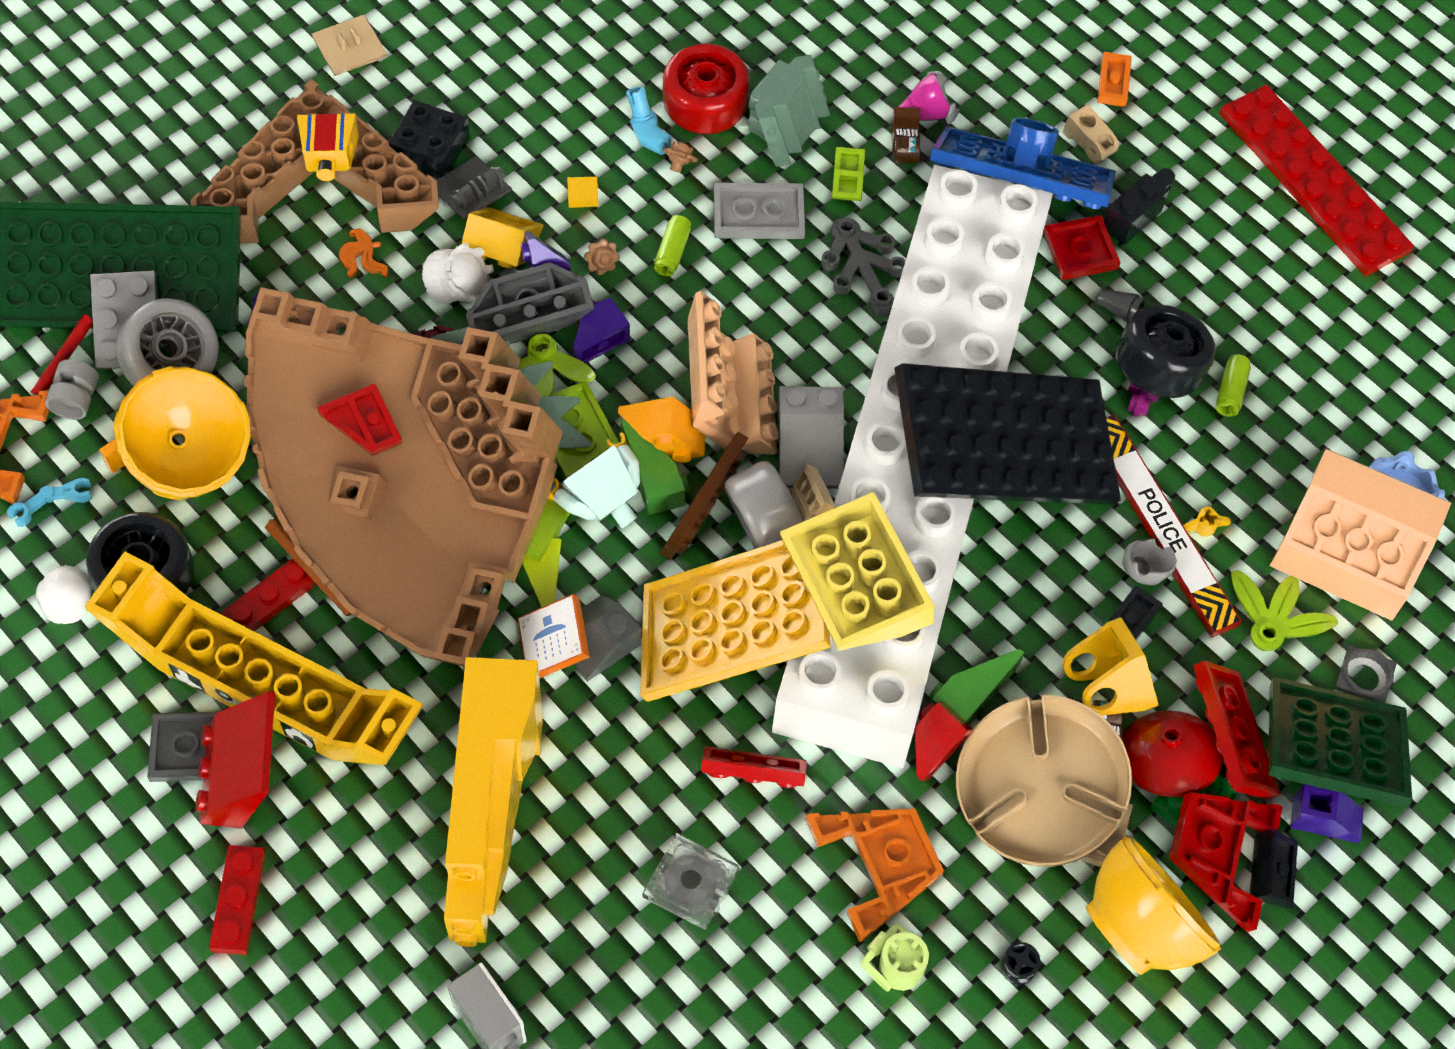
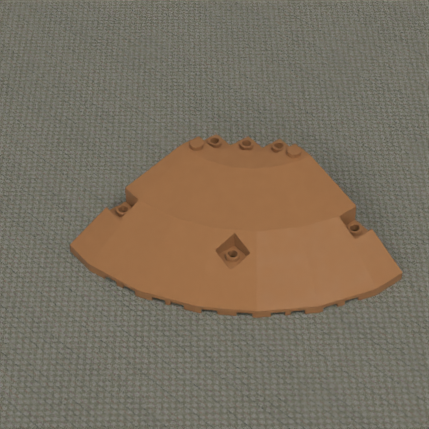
M260 287L246 330L245 356L248 358V375H244V386L247 387V405L245 407L250 418V432L254 444L252 445V450L256 454L259 464L258 474L261 487L270 498L275 514L284 531L288 533L293 542L296 554L315 572L320 581L337 597L336 599L348 612L422 657L465 667L466 657H476L499 613L497 607L505 581L514 583L549 497L557 469L554 460L563 431L541 407H538L541 394L522 372L518 370L520 358L496 332L467 327L461 345L373 324L366 317L359 316L357 313L328 308L324 303L294 298L288 292ZM343 326H347L345 333L339 334V330ZM375 383L402 438V443L372 456L322 418L318 413L317 407ZM358 489L357 496L350 498L351 491ZM490 584V592L488 594L483 595L482 588L485 585Z

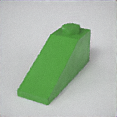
M620 419L621 433L625 434L627 445L639 461L640 485L638 488L647 515L685 506V493H689L686 475H680L676 463L662 450L656 449L653 444L642 438L625 419Z
M1017 649L954 674L945 684L939 682L928 698L931 699L934 705L937 702H946L964 721L971 725L1020 667L1025 652Z

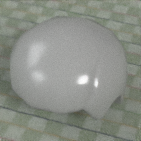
M1155 539L1133 541L1125 548L1122 561L1128 575L1136 582L1147 586H1155L1168 578L1175 570L1177 563L1172 548L1162 549L1158 547Z

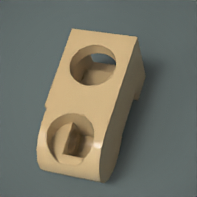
M1089 104L1069 115L1062 133L1069 140L1073 138L1081 148H1084L1086 155L1091 161L1099 163L1118 151L1119 145L1116 136Z

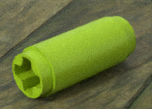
M674 215L667 224L654 261V270L660 275L672 276L679 266L691 231V222L684 216Z
M1232 355L1226 362L1216 401V409L1223 416H1236L1242 406L1251 370L1250 360L1243 355Z

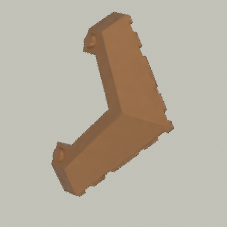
M312 79L304 85L305 90L297 98L292 97L277 112V116L271 122L268 121L238 152V158L230 166L225 165L211 179V185L202 194L198 192L191 199V206H239L241 208L240 244L259 242V218L314 173L306 170L297 115L351 114L348 112L347 107L331 94L327 95L320 90L319 84ZM356 116L359 138L351 168L347 171H335L334 180L377 208L381 233L412 231L439 209L437 181L430 175L426 176L419 171L417 165L402 152L397 153L389 146V142Z

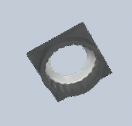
M1349 644L1335 689L1354 696L1385 703L1394 679L1397 662L1387 659L1378 651L1361 649ZM1367 665L1373 668L1379 677L1378 686L1370 691L1358 687L1350 679L1349 675L1354 666Z

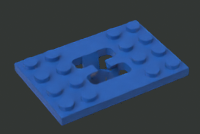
M1027 118L1012 119L1007 141L946 126L932 148L929 159L936 162L935 165L952 169L957 167L972 174L987 175L1054 193L1053 197L1062 201H1071V198L1081 200L1084 206L1092 209H1100L1101 206L1108 207L1116 173L1112 169L1053 154L1059 130L1047 123Z

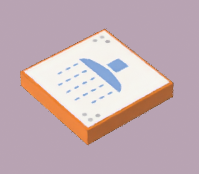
M574 594L518 617L524 660L538 661L539 679L590 658L580 598Z

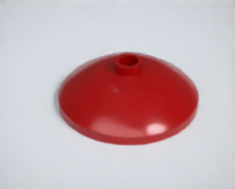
M1157 711L1138 718L1128 726L1122 735V741H1124V746L1130 760L1132 782L1147 792L1165 797H1182L1191 792L1197 793L1205 789L1217 778L1223 764V757L1216 747L1217 737L1214 729L1202 719L1180 711Z

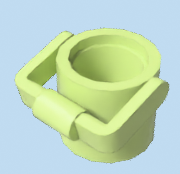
M894 924L886 932L881 931L867 946L868 952L861 959L860 965L885 991L889 992L891 988L902 991L913 989L922 980L929 960L927 945L920 937L909 933L901 924ZM881 954L878 972L870 964V961L875 956L878 957Z

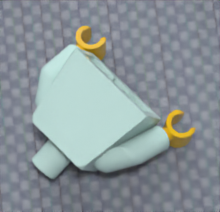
M619 433L621 442L618 444H613L610 442V439H607L609 449L564 480L562 486L554 478L553 484L555 488L550 491L548 499L556 502L567 512L586 520L596 519L601 521L611 513L621 528H624L638 518L627 501L638 493L637 488L640 485L639 461L627 445L625 434Z

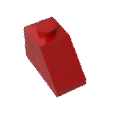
M931 702L918 715L921 721L915 727L916 776L921 781L929 780L974 731L946 702H937L936 705Z

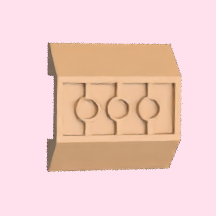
M699 291L695 294L688 315L692 425L723 449H726L735 434L740 432L749 438L742 448L747 453L776 454L778 453L777 439L779 438V433L775 420L777 405L774 400L773 391L775 378L772 373V348L754 333L735 341L720 332L721 309L719 304L702 291Z
M1325 449L1306 494L1270 566L1392 621L1407 600L1439 536L1451 502L1329 449Z

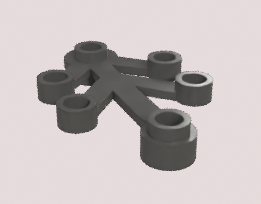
M851 218L837 219L831 227V235L834 238V242L830 250L822 254L821 266L826 271L836 270L839 267L840 255L845 246H847L851 255L842 273L834 277L833 290L840 295L849 293L852 279L858 269L871 293L869 301L871 313L879 317L889 315L894 297L890 291L882 288L872 266L887 271L891 276L899 278L902 275L906 260L902 257H893L890 260L862 249L860 243L875 247L882 254H890L894 250L895 238L888 233L876 236L861 230L859 223ZM882 242H887L890 245L885 246L882 244ZM827 259H833L835 262L830 263V262H827L826 260H827ZM899 265V266H901L902 268H901V269H896V268H894L893 266ZM843 282V283H846L847 285H846V286H840V285H838V283Z

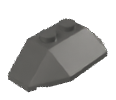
M549 262L490 280L473 307L466 313L470 328L496 332L504 341H510L513 344L530 339L537 334H546L570 327L595 308L586 278Z

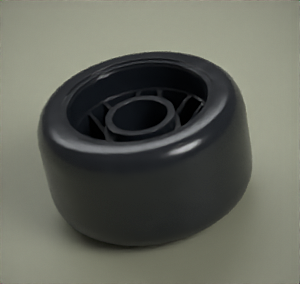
M1150 305L1139 309L1131 316L1118 339L1115 354L1120 370L1136 387L1158 397L1180 398L1189 395L1200 386L1214 362L1216 346L1207 327L1190 313L1173 306Z
M148 512L128 513L109 521L93 537L86 555V567L95 591L122 554L127 552L154 566L158 573L181 592L187 593L194 575L193 557L183 533L169 519Z

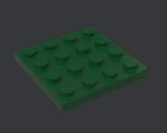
M1273 677L1269 686L1268 775L1408 809L1412 801L1407 710L1401 706Z

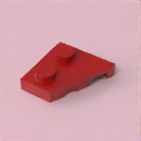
M375 383L317 407L318 413L322 418L372 456L402 443V438Z

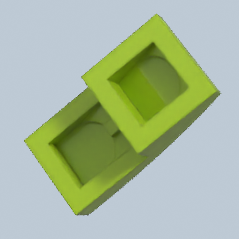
M836 147L832 199L862 200L865 149Z
M547 499L526 552L527 556L540 562L552 539L558 537L570 514L556 502Z

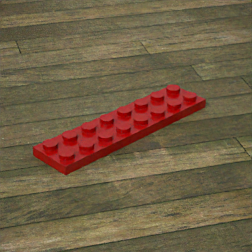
M1267 84L1221 107L1220 116L1365 277L1411 253L1414 247L1412 242Z

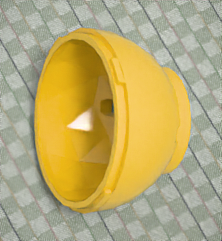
M1126 835L1110 850L1100 867L1096 878L1094 897L1086 905V910L1109 943L1136 972L1143 975L1150 969L1175 970L1187 968L1207 960L1222 949L1218 937L1201 913L1168 873L1134 838Z

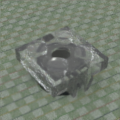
M676 833L645 887L642 898L706 930L713 916L718 914L722 901H725L730 885L739 871V865Z

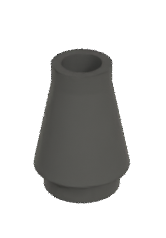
M1104 288L1097 299V306L1103 307L1125 322H1128L1131 316L1145 305V300L1139 298V294L1111 291Z

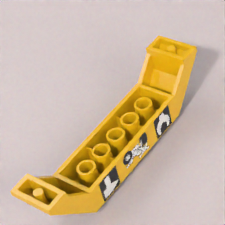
M127 552L122 554L85 605L89 613L158 670L229 707L268 691L275 692L273 730L333 761L386 765L423 708L421 702L394 688H391L390 691L366 689L195 602L158 573L154 566Z

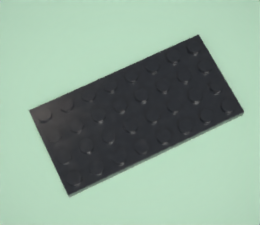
M907 363L894 367L914 497L1115 504L1121 501L1100 380Z

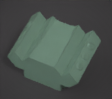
M811 55L795 57L790 64L778 60L751 93L749 101L750 116L747 125L750 132L760 136L767 142L775 167L792 165L789 154L802 152L801 147L812 132L816 129H821L818 118L831 116L826 102L828 99L826 93L823 92L822 81L819 80L820 74L815 68Z

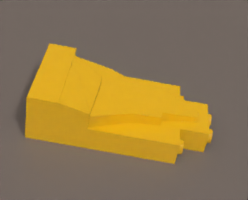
M466 657L445 860L448 882L444 921L449 941H455V944L458 946L473 947L477 945V942L486 943L488 916L495 914L507 876L523 779L534 756L540 755L543 711L537 660Z

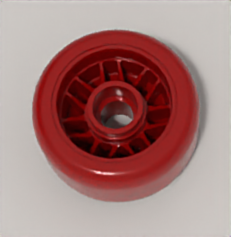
M697 44L680 50L667 63L663 74V105L670 119L682 129L696 134H717L735 126L746 113L750 94V76L743 60L733 51L714 44Z

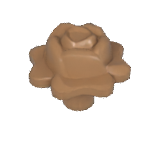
M674 141L670 148L664 147L662 150L672 161L670 170L681 173L683 165L689 164V162H697L698 160L692 155L693 147H689L688 144L683 142L678 143Z
M602 238L597 243L589 244V252L584 254V258L588 262V270L596 271L598 275L614 270L616 267L614 262L620 259L616 252V244L614 242L608 243V240Z

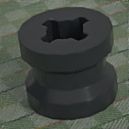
M1017 942L1007 949L1000 965L1004 978L1015 985L1029 983L1034 978L1041 962L1037 949L1025 942Z

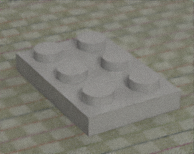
M714 183V238L804 239L803 184Z
M155 271L90 274L96 369L120 368L116 355L119 331L135 310L150 301L158 299L157 274ZM158 344L159 350L161 352V344Z

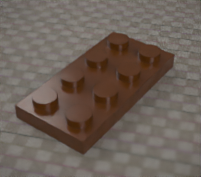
M740 432L735 434L659 553L660 555L671 560L676 552L684 553L700 529L702 522L712 510L717 498L725 489V482L733 475L747 454V451L742 448L749 439Z

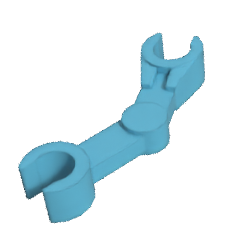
M78 478L58 487L44 486L38 494L25 503L17 502L12 504L8 508L7 514L12 519L16 514L23 512L24 514L15 519L18 527H24L30 523L32 514L54 500L65 499L82 503L90 501L92 499L90 491L82 493L78 491L81 488H92L89 479Z

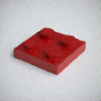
M1101 215L1044 226L1043 235L1061 281L1119 269L1121 262Z

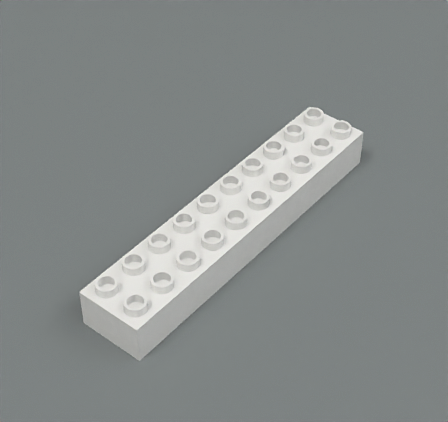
M934 164L834 502L837 508L872 492L875 493L935 606L934 623L902 637L839 651L830 635L831 648L788 660L776 699L772 733L892 766L904 767L974 499L914 497L894 367L907 363L1007 372L1053 193Z

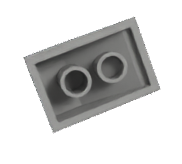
M780 386L777 406L779 475L788 488H792L807 463L818 469L827 489H838L843 475L844 463L843 387Z

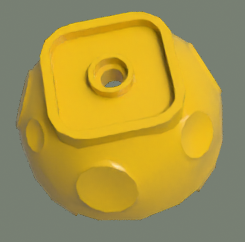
M169 366L152 371L149 375L139 380L121 401L113 427L117 449L128 472L141 484L150 489L152 493L175 500L198 497L214 491L227 483L245 461L251 438L250 418L244 401L242 402L236 392L215 375L190 367ZM175 435L181 436L184 439L183 445H175L172 437Z

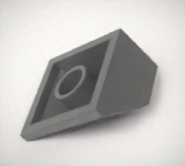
M600 595L581 608L590 658L573 665L587 682L641 646L640 626L620 603L603 595Z

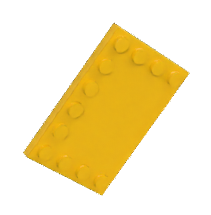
M783 540L644 584L640 696L646 702L831 648L830 633Z

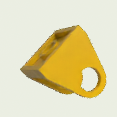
M1121 617L1109 621L1065 654L1062 667L1070 679L1075 681L1096 679L1084 690L1082 703L1101 716L1146 711L1159 706L1145 654ZM1089 653L1094 656V662L1088 669L1080 672L1071 669V663L1078 655ZM1102 688H1112L1115 691L1113 699L1108 704L1103 706L1091 704V698L1096 691Z

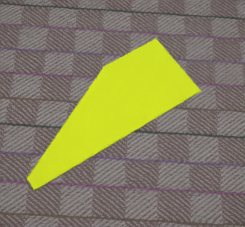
M558 538L552 539L541 562L525 555L523 560V566L541 607L555 602L561 539Z

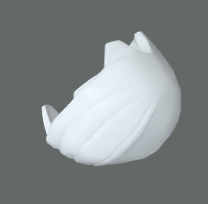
M67 565L58 566L49 570L44 579L38 584L36 589L37 603L46 618L54 623L70 624L77 622L87 613L85 605L91 597L92 583L87 574L81 569Z

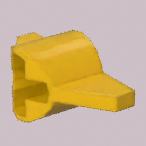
M1204 507L1195 520L1183 526L1187 532L1196 531L1199 535L1208 537L1215 533L1217 527L1230 525L1231 520L1228 517L1218 515L1212 507Z

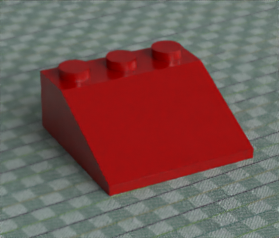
M268 691L222 710L214 715L209 725L203 726L201 745L206 746L205 757H201L198 768V778H203L202 790L198 791L195 803V810L200 811L199 824L242 829L269 793L275 692Z

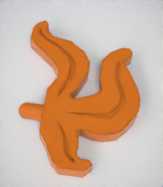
M360 228L351 230L349 235L356 237L357 242H348L339 251L340 262L348 270V277L351 278L358 272L356 258L362 255L361 264L365 271L372 274L380 273L383 275V278H387L389 275L387 266L373 259V248L381 247V242H372L371 237Z

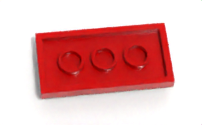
M1205 660L1194 665L1197 676L1195 683L1199 692L1203 695L1207 707L1205 710L1206 717L1210 724L1213 725L1217 737L1215 743L1227 768L1226 778L1228 783L1236 792L1268 800L1280 796L1281 793L1276 778L1268 775L1269 758L1240 672Z

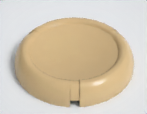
M1041 695L1042 700L1030 701L1028 696L1010 701L996 708L985 716L968 736L957 764V796L968 824L972 826L979 839L996 853L1017 863L1029 866L1053 867L1065 865L1085 858L1095 852L1111 838L1121 824L1131 797L1132 771L1126 748L1115 729L1090 707L1060 696Z

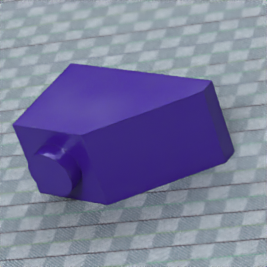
M611 297L601 302L593 303L595 309L581 318L573 345V356L585 364L630 341V323Z

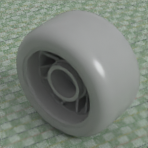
M172 298L153 300L135 310L122 325L116 343V355L119 366L132 385H135L152 371L169 366L190 367L211 373L216 365L219 353L218 337L209 318L194 305ZM158 344L168 345L171 348L172 356L170 358L164 356L160 352Z
M760 461L732 475L725 482L724 487L728 499L754 549L781 541L780 531L804 522L793 495L770 462Z

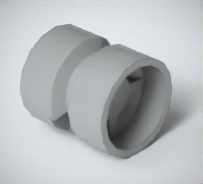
M63 360L59 362L53 378L54 384L51 385L45 400L46 408L57 416L66 419L79 420L85 418L92 400L91 395H93L99 379L98 372L93 367L80 361Z

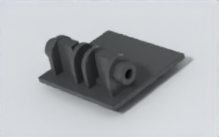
M478 156L473 157L436 180L438 196L464 220L468 218L469 213L487 207L512 191V188L502 179L505 177V173L501 167L490 168Z

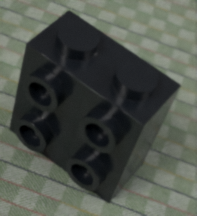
M413 100L392 136L389 146L397 153L402 152L417 165L419 171L431 177L441 178L451 171L470 137L468 118Z

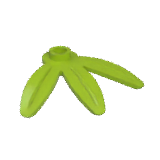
M543 333L537 334L530 339L527 347L528 356L521 359L518 366L519 370L548 361L553 362V367L534 386L541 394V397L553 395L555 386L553 369L573 381L591 382L596 378V374L587 364L570 355L558 352L557 342L549 335Z
M1235 570L1231 573L1235 594L1248 616L1255 623L1251 629V640L1254 646L1261 651H1274L1282 645L1284 638L1314 636L1338 625L1337 618L1326 613H1305L1290 619L1287 618L1293 610L1299 595V580L1293 576L1287 577L1280 583L1271 599L1269 609H1267L1264 598L1256 584L1241 571ZM1263 630L1270 631L1274 637L1267 638L1263 634Z

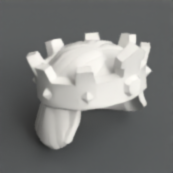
M462 243L460 246H456L455 249L445 248L430 254L424 262L422 279L429 296L437 303L445 305L457 300L461 302L468 301L469 303L470 301H476L489 283L488 275L494 272L493 265H486L482 258L485 251L481 247L472 249L469 248L468 243Z

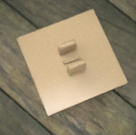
M365 15L312 33L316 45L334 76L388 57Z

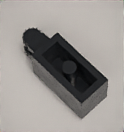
M1162 168L1152 177L1146 173L1111 203L1104 218L1108 233L1125 245L1162 212L1167 195L1171 191L1170 185L1175 180L1174 172L1170 169Z

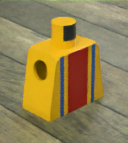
M297 115L306 170L316 172L317 178L322 181L333 180L335 178V171L349 170L359 138L356 115Z

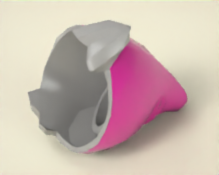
M928 71L927 76L916 85L906 100L898 106L920 108L921 121H934L946 118L948 124L955 121L960 109H956L955 103L950 105L943 84L947 78L940 71Z

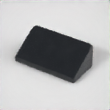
M1275 830L1263 832L1255 836L1250 884L1251 895L1263 900V903L1287 908L1293 907L1298 851L1297 841Z

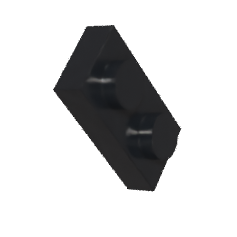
M1135 585L1108 622L1121 617L1137 641L1160 611L1163 603Z

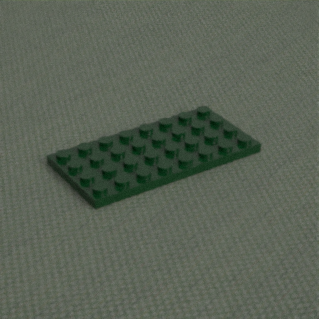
M0 202V328L74 329L84 314L93 319L90 274L155 271L157 274L158 299L172 298L188 302L200 309L209 318L216 332H238L241 208L239 206Z

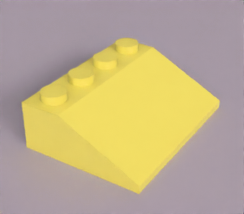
M874 492L780 531V536L838 651L902 637L934 623L935 606Z

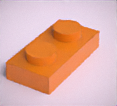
M1103 52L1097 103L1126 107L1132 56Z

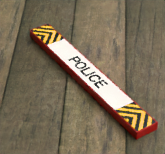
M1113 414L1106 417L1118 485L1150 538L1155 539L1158 547L1162 549L1171 547L1174 551L1177 563L1172 575L1207 633L1213 638L1239 627L1242 623L1240 617L1116 415Z

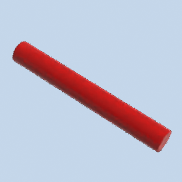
M84 314L30 391L33 395H39V391L49 389L53 383L59 362L69 360L93 325L91 317Z

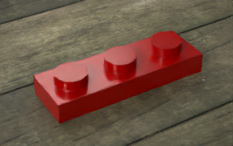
M292 558L219 614L255 632L317 584Z
M705 746L701 772L708 773L714 778H727L731 776L742 778L749 783L767 781L777 783V785L784 788L804 787L807 760Z
M228 845L209 945L211 952L248 954L266 855L264 848Z

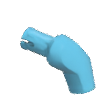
M641 86L640 88L634 87L629 89L626 94L633 113L630 123L640 145L660 155L665 154L662 150L664 147H671V137L659 128L657 115L654 111L650 110L645 88Z

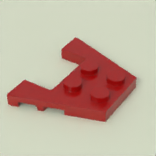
M1193 792L1183 796L1169 859L1245 931L1257 930L1263 900L1235 887L1234 878L1246 826L1260 833L1271 830L1278 832L1283 806L1273 803L1269 805L1258 804L1251 800L1245 802L1229 800V797Z

